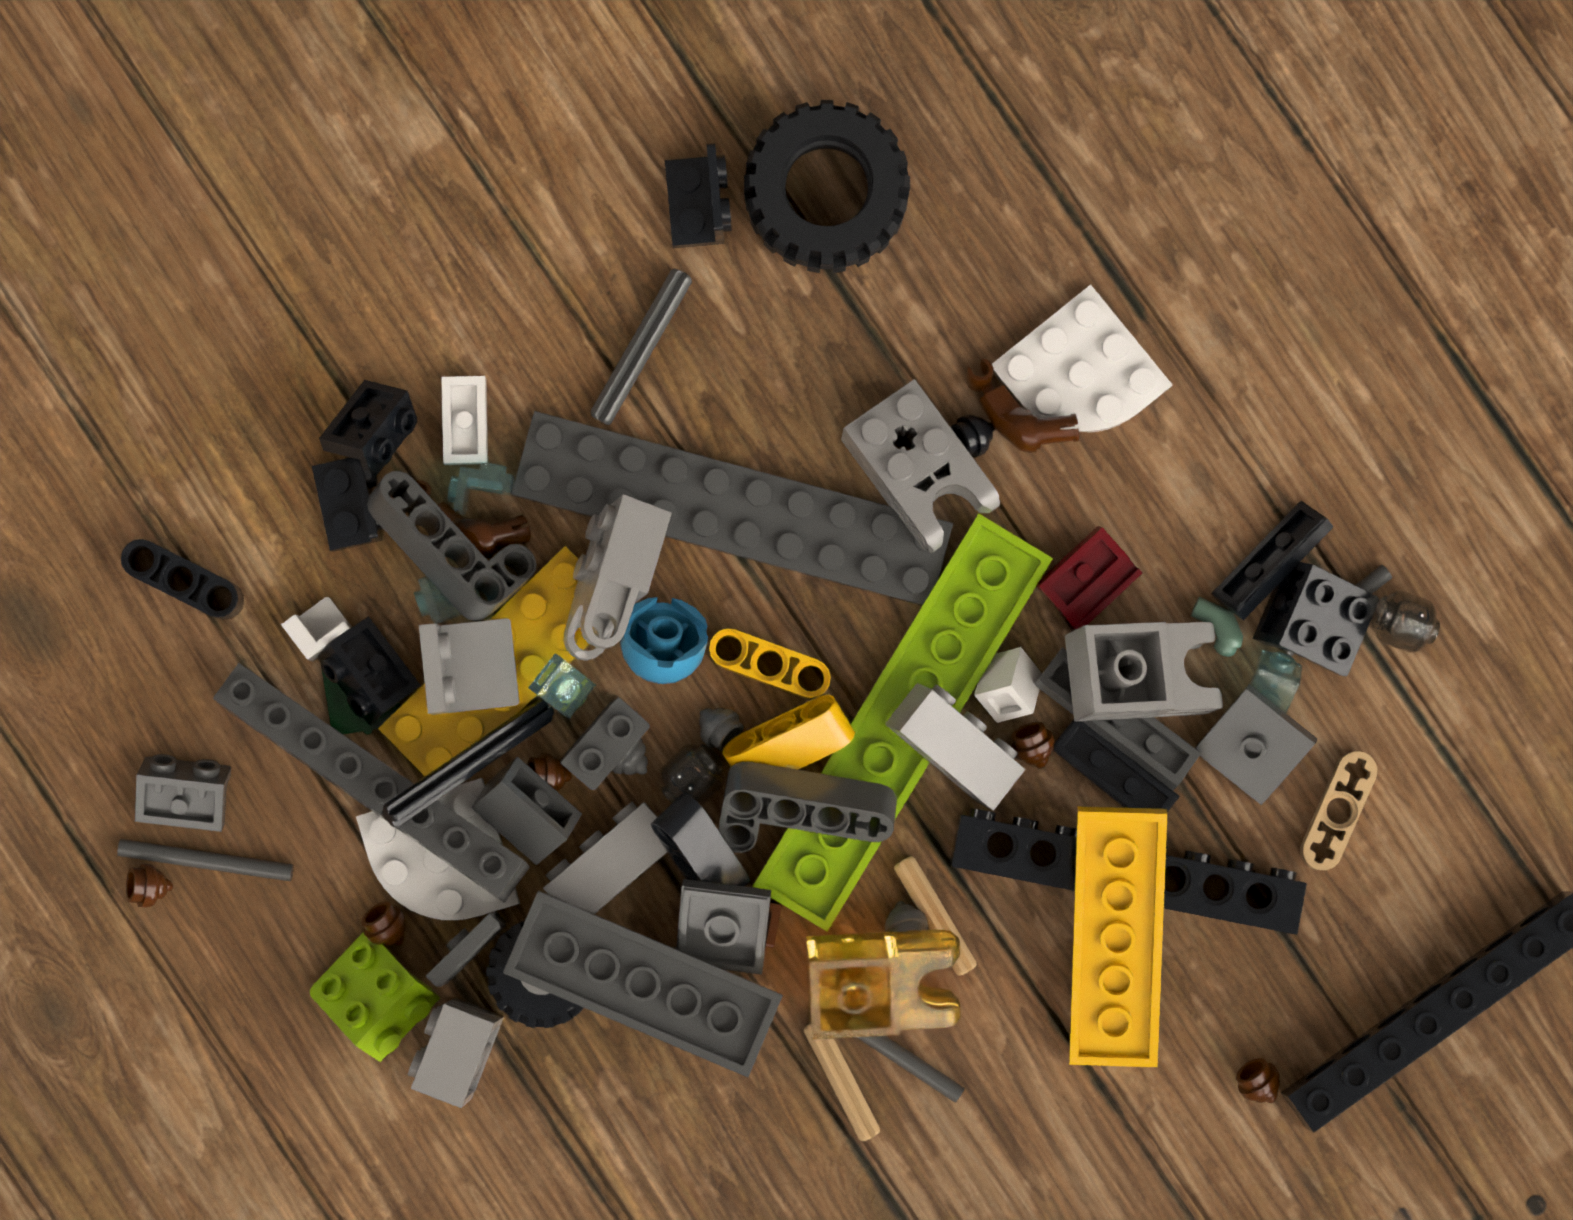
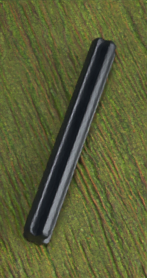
M544 699L536 700L385 803L381 812L383 818L388 821L390 826L399 827L549 724L553 719V708Z

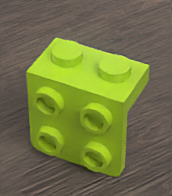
M364 932L310 989L312 999L356 1047L379 1062L399 1046L403 1037L429 1014L431 1008L440 999L431 987L412 975L385 945L372 944L364 935Z

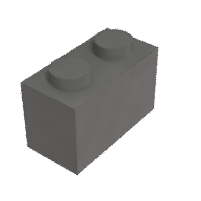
M519 757L512 760L486 783L471 807L535 865L540 863L568 839L582 815L581 812Z

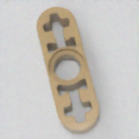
M1361 751L1346 753L1339 758L1300 846V855L1303 862L1314 870L1332 869L1341 860L1377 777V765L1374 759L1367 753ZM1360 759L1363 761L1361 769L1367 772L1365 779L1357 778L1351 788L1353 791L1360 792L1358 798L1356 799L1353 795L1344 791H1335L1337 782L1341 786H1347L1351 774L1345 770L1346 764H1355ZM1335 798H1342L1347 801L1351 809L1349 818L1341 824L1332 822L1327 816V806ZM1321 822L1331 830L1342 831L1340 840L1335 835H1331L1327 843V849L1332 851V856L1330 859L1322 858L1317 863L1314 861L1316 853L1310 850L1312 843L1320 844L1323 841L1326 832L1317 830Z

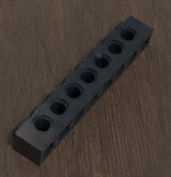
M970 808L969 816L959 815L949 866L1075 891V867L1073 860L1076 855V828L1056 825L1055 833L1038 830L1039 821L1013 816L1011 825L996 822L995 812ZM995 832L1005 833L1011 841L1009 853L1001 858L991 855L987 848V841ZM1040 840L1050 843L1054 850L1052 861L1045 866L1036 865L1030 856L1032 846ZM1166 846L1165 868L1168 866L1176 867L1181 872L1182 882L1179 888L1169 892L1164 889V909L1295 935L1298 934L1307 883L1296 881L1297 872L1271 867L1270 875L1253 872V863L1228 859L1227 867L1210 864L1211 855L1185 850L1183 859L1168 856V847ZM1213 874L1220 876L1225 884L1224 893L1216 900L1207 898L1203 892L1205 879ZM1260 883L1266 888L1268 897L1262 907L1255 909L1248 904L1246 892L1251 885Z
M1562 891L1282 1091V1096L1304 1127L1313 1133L1572 949L1573 892Z

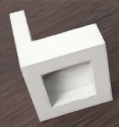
M329 597L323 598L301 616L295 614L281 624L306 659L312 662L318 658V655L331 641L352 628Z
M1021 647L996 653L979 680L974 696L997 723L1033 714L1040 690L1035 685V682L1042 673Z

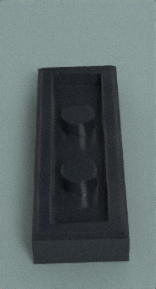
M1300 501L1211 594L1220 604L1244 621L1328 534L1333 525L1328 518L1303 501Z
M1073 719L1054 743L1053 751L1123 808L1167 809L1168 812L1180 797L1082 721L1074 722Z

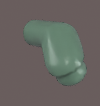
M1198 597L1190 616L1202 622H1211L1214 625L1217 637L1214 645L1216 652L1225 657L1233 656L1237 648H1240L1243 643V634L1235 615L1224 607Z

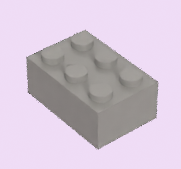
M458 998L442 1004L441 1007L438 1006L437 1009L434 1008L424 1031L425 1034L431 1036L429 1043L425 1048H421L420 1051L417 1050L408 1072V1076L415 1078L411 1089L459 1108L466 1105L474 1096L504 1016Z

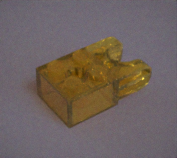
M920 930L806 936L808 1015L812 1040L900 1035V1030L950 1027L955 1025L961 1018L960 1002L951 990L930 988L919 983L922 977L929 972L949 968L958 960L960 956V940L951 931Z

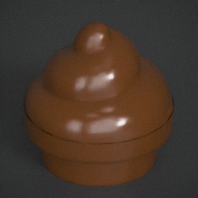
M1042 722L1028 723L1016 729L1012 733L1013 743L1011 745L1018 753L1016 758L1023 760L1028 765H1035L1038 769L1044 768L1054 748L1055 741L1052 732L1046 729Z
M541 753L538 757H530L527 765L555 790L562 789L565 782H569L572 779L571 772L560 763L559 759L551 754Z
M141 864L139 868L131 867L128 871L126 898L128 902L137 903L138 907H152L158 899L164 898L167 892L173 889L172 882L165 878L164 874L152 864Z
M384 901L373 906L362 918L361 923L365 928L364 935L372 944H383L386 946L402 945L404 941L405 915L398 906H392L390 902Z
M1256 1058L1247 1062L1239 1069L1236 1080L1238 1081V1090L1245 1099L1270 1104L1274 1103L1277 1099L1280 1074L1275 1065L1267 1063L1263 1058Z

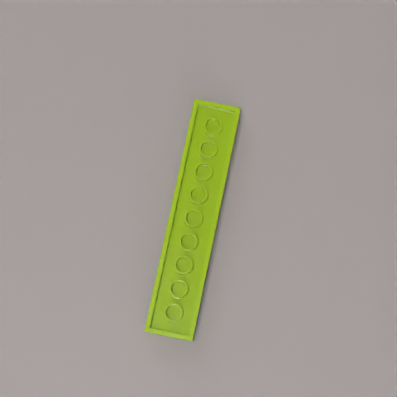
M978 513L850 724L855 731L854 738L844 748L832 754L821 774L888 786L897 796L896 819L930 762L887 727L885 723L917 683L930 689L935 685L943 688L955 698L956 702L952 707L960 713L1053 558ZM787 828L752 887L771 890L772 899L828 932L881 842H868Z

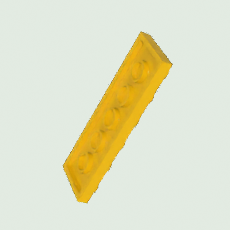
M566 546L490 619L508 618L511 621L520 700L517 706L431 715L428 714L424 683L378 728L424 776L525 709L576 659L567 651L563 641L574 592L578 580L573 579L578 558ZM578 628L575 632V642L580 649L585 650L590 644L583 638L581 628Z
M1077 806L1069 1065L1158 1067L1167 809Z

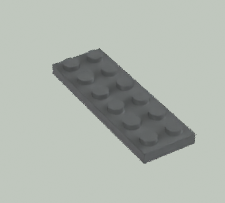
M538 891L503 971L506 975L745 1077L750 1075L783 997L778 992L541 891Z

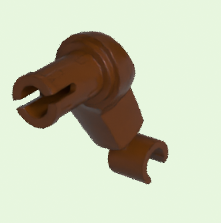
M981 359L980 363L981 370L985 375L983 377L974 375L972 369L969 366L967 367L966 382L971 390L984 394L979 399V403L994 428L1018 450L1036 453L1042 444L1079 441V428L1060 429L1075 427L1078 424L1075 413L1066 416L1038 419L1037 415H1033L1030 410L1019 406L1004 384L994 388L992 384L993 366L987 359Z
M417 480V484L430 497L432 490L430 485L423 480ZM444 501L438 504V507L485 558H492L499 548L507 547L510 544L527 543L531 539L530 527L521 528V525L528 522L523 515L490 524L483 519H465Z

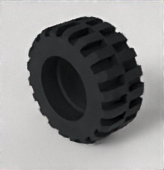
M821 100L820 105L809 107L808 102L796 105L795 111L788 115L785 112L781 113L773 119V125L768 130L763 129L756 138V145L753 151L750 150L746 162V173L744 175L745 204L755 233L762 237L764 245L772 253L777 252L783 256L784 262L794 267L796 264L806 266L807 271L820 273V269H832L833 273L846 271L848 266L856 264L859 267L869 262L870 257L876 252L880 254L889 245L893 235L897 234L907 209L910 176L907 171L908 161L905 152L900 151L897 145L898 138L891 129L885 130L880 125L881 119L871 112L865 115L858 111V105L846 102L845 107L833 105L834 100ZM818 149H833L850 155L859 162L867 178L868 193L863 207L852 219L835 226H820L805 221L792 209L786 195V179L792 165L802 155Z

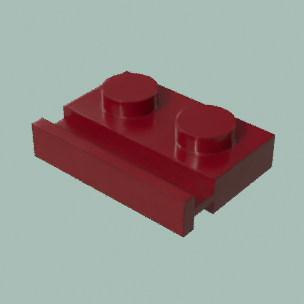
M1097 526L1040 579L1037 588L1076 630L1088 625L1143 573L1133 564L1128 555L1105 529Z

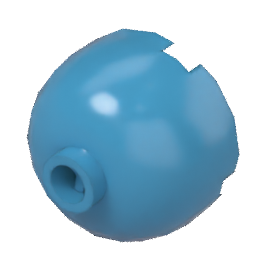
M658 597L647 598L634 604L626 632L620 641L623 658L635 675L648 682L658 684L676 683L691 675L703 660L708 641L706 620L695 607L682 600L672 598L671 604L664 602L657 603Z

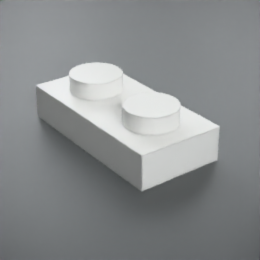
M485 376L442 377L444 465L488 464L487 384Z

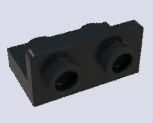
M364 380L319 437L323 450L360 460L365 476L376 478L417 424V416L408 390Z
M345 458L312 466L330 551L334 552L383 541L381 534L383 528L372 517L367 506L368 498L372 493L371 488L378 485L377 476L376 478L366 477L360 460L354 458Z
M369 616L331 641L318 655L325 676L331 682L339 685L347 696L350 709L359 718H364L368 725L376 722L385 712L417 691L421 686Z

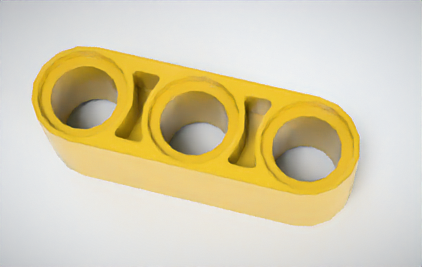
M727 628L720 630L714 634L710 641L709 651L712 660L716 665L725 670L805 699L812 700L822 696L829 688L831 680L829 669L823 662L736 629ZM732 637L740 642L742 651L737 659L724 661L717 655V645L723 638ZM773 652L780 656L783 666L778 674L765 676L758 670V659L764 653ZM808 667L820 670L824 678L821 688L812 692L803 689L798 681L800 672Z
M822 695L737 735L725 745L722 753L730 767L739 762H755L799 770L844 748L854 738L855 731L834 696Z

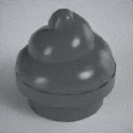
M706 708L700 711V737L709 748L716 747L719 751H723L725 745L732 738L743 732L744 726L739 722V715L732 709L716 708L713 710Z
M641 738L612 772L615 774L624 773L626 775L636 773L643 775L647 773L646 746Z
M898 901L884 924L885 934L887 938L892 940V944L895 947H914L926 939V930L928 929L927 918L922 911L915 909L912 905Z

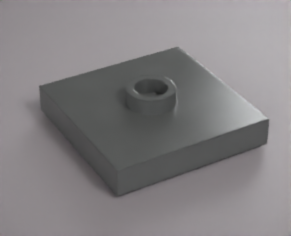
M1248 684L1195 746V749L1201 753L1200 757L1262 805L1316 744L1317 738Z
M683 879L676 949L724 970L762 975L771 890Z
M492 912L470 933L465 928L462 929L446 945L451 952L426 977L436 987L448 984L507 926V922L497 912Z

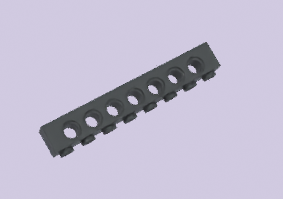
M240 663L237 664L213 697L225 710L382 819H384L381 813L384 804L413 785L411 781ZM438 800L399 827H395L503 903L506 902L530 868L525 860Z

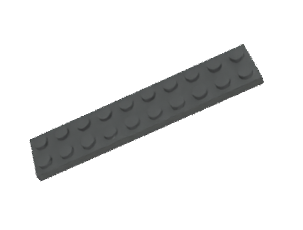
M534 411L511 494L518 498L592 517L594 514L599 515L606 504H612L624 494L672 512L665 534L667 538L923 606L939 579L953 523L937 519L944 531L943 543L939 549L930 553L921 547L895 510L891 509L890 506Z

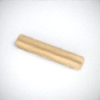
M910 856L898 862L894 866L895 872L917 909L925 914L928 928L954 972L961 976L977 966L976 960L916 859Z
M819 1018L805 1025L804 1033L858 1139L866 1141L878 1135L880 1127L825 1020Z

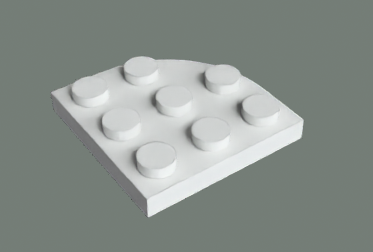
M1089 285L992 363L993 373L1022 408L1030 410L1033 415H1037L1038 419L1066 416L1075 413L1078 424L1075 427L1060 429L1079 428V432H1099L1119 426L1141 412L1172 386V383L1092 285Z
M483 778L460 784L438 799L442 804L502 844L499 832L471 808L485 787ZM374 812L356 816L370 865L378 881L396 901L409 910L434 919L463 920L520 904L516 888L506 902L503 903L403 832L390 826L387 821Z

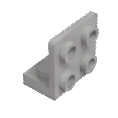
M508 618L441 626L437 623L419 625L428 714L437 715L517 706L519 704L512 626Z

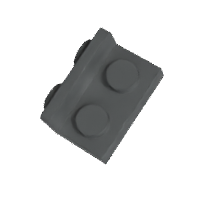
M616 695L562 756L560 763L588 788L595 790L645 734L650 725Z
M167 754L145 757L136 776L135 822L222 832L225 825L227 783L231 777V766L220 765L217 761L202 759L196 762L176 760L175 757Z

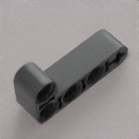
M392 471L386 474L368 498V511L450 603L469 620L482 621L488 618L513 597L536 570L537 564L533 553L525 546L519 544H510L488 561L407 473ZM416 525L425 528L429 535L427 536L419 532ZM445 557L454 560L458 565V568L452 567L450 564H448ZM505 565L513 568L517 576L509 573L505 568ZM475 589L483 592L488 601L481 599L476 594Z
M739 762L733 765L728 772L718 831L734 853H743L755 846L760 823L868 842H881L888 839L894 831L897 796L891 788L878 783L755 762Z

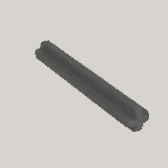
M675 268L670 271L591 409V416L606 425H610L613 422L689 289L692 279L688 274Z

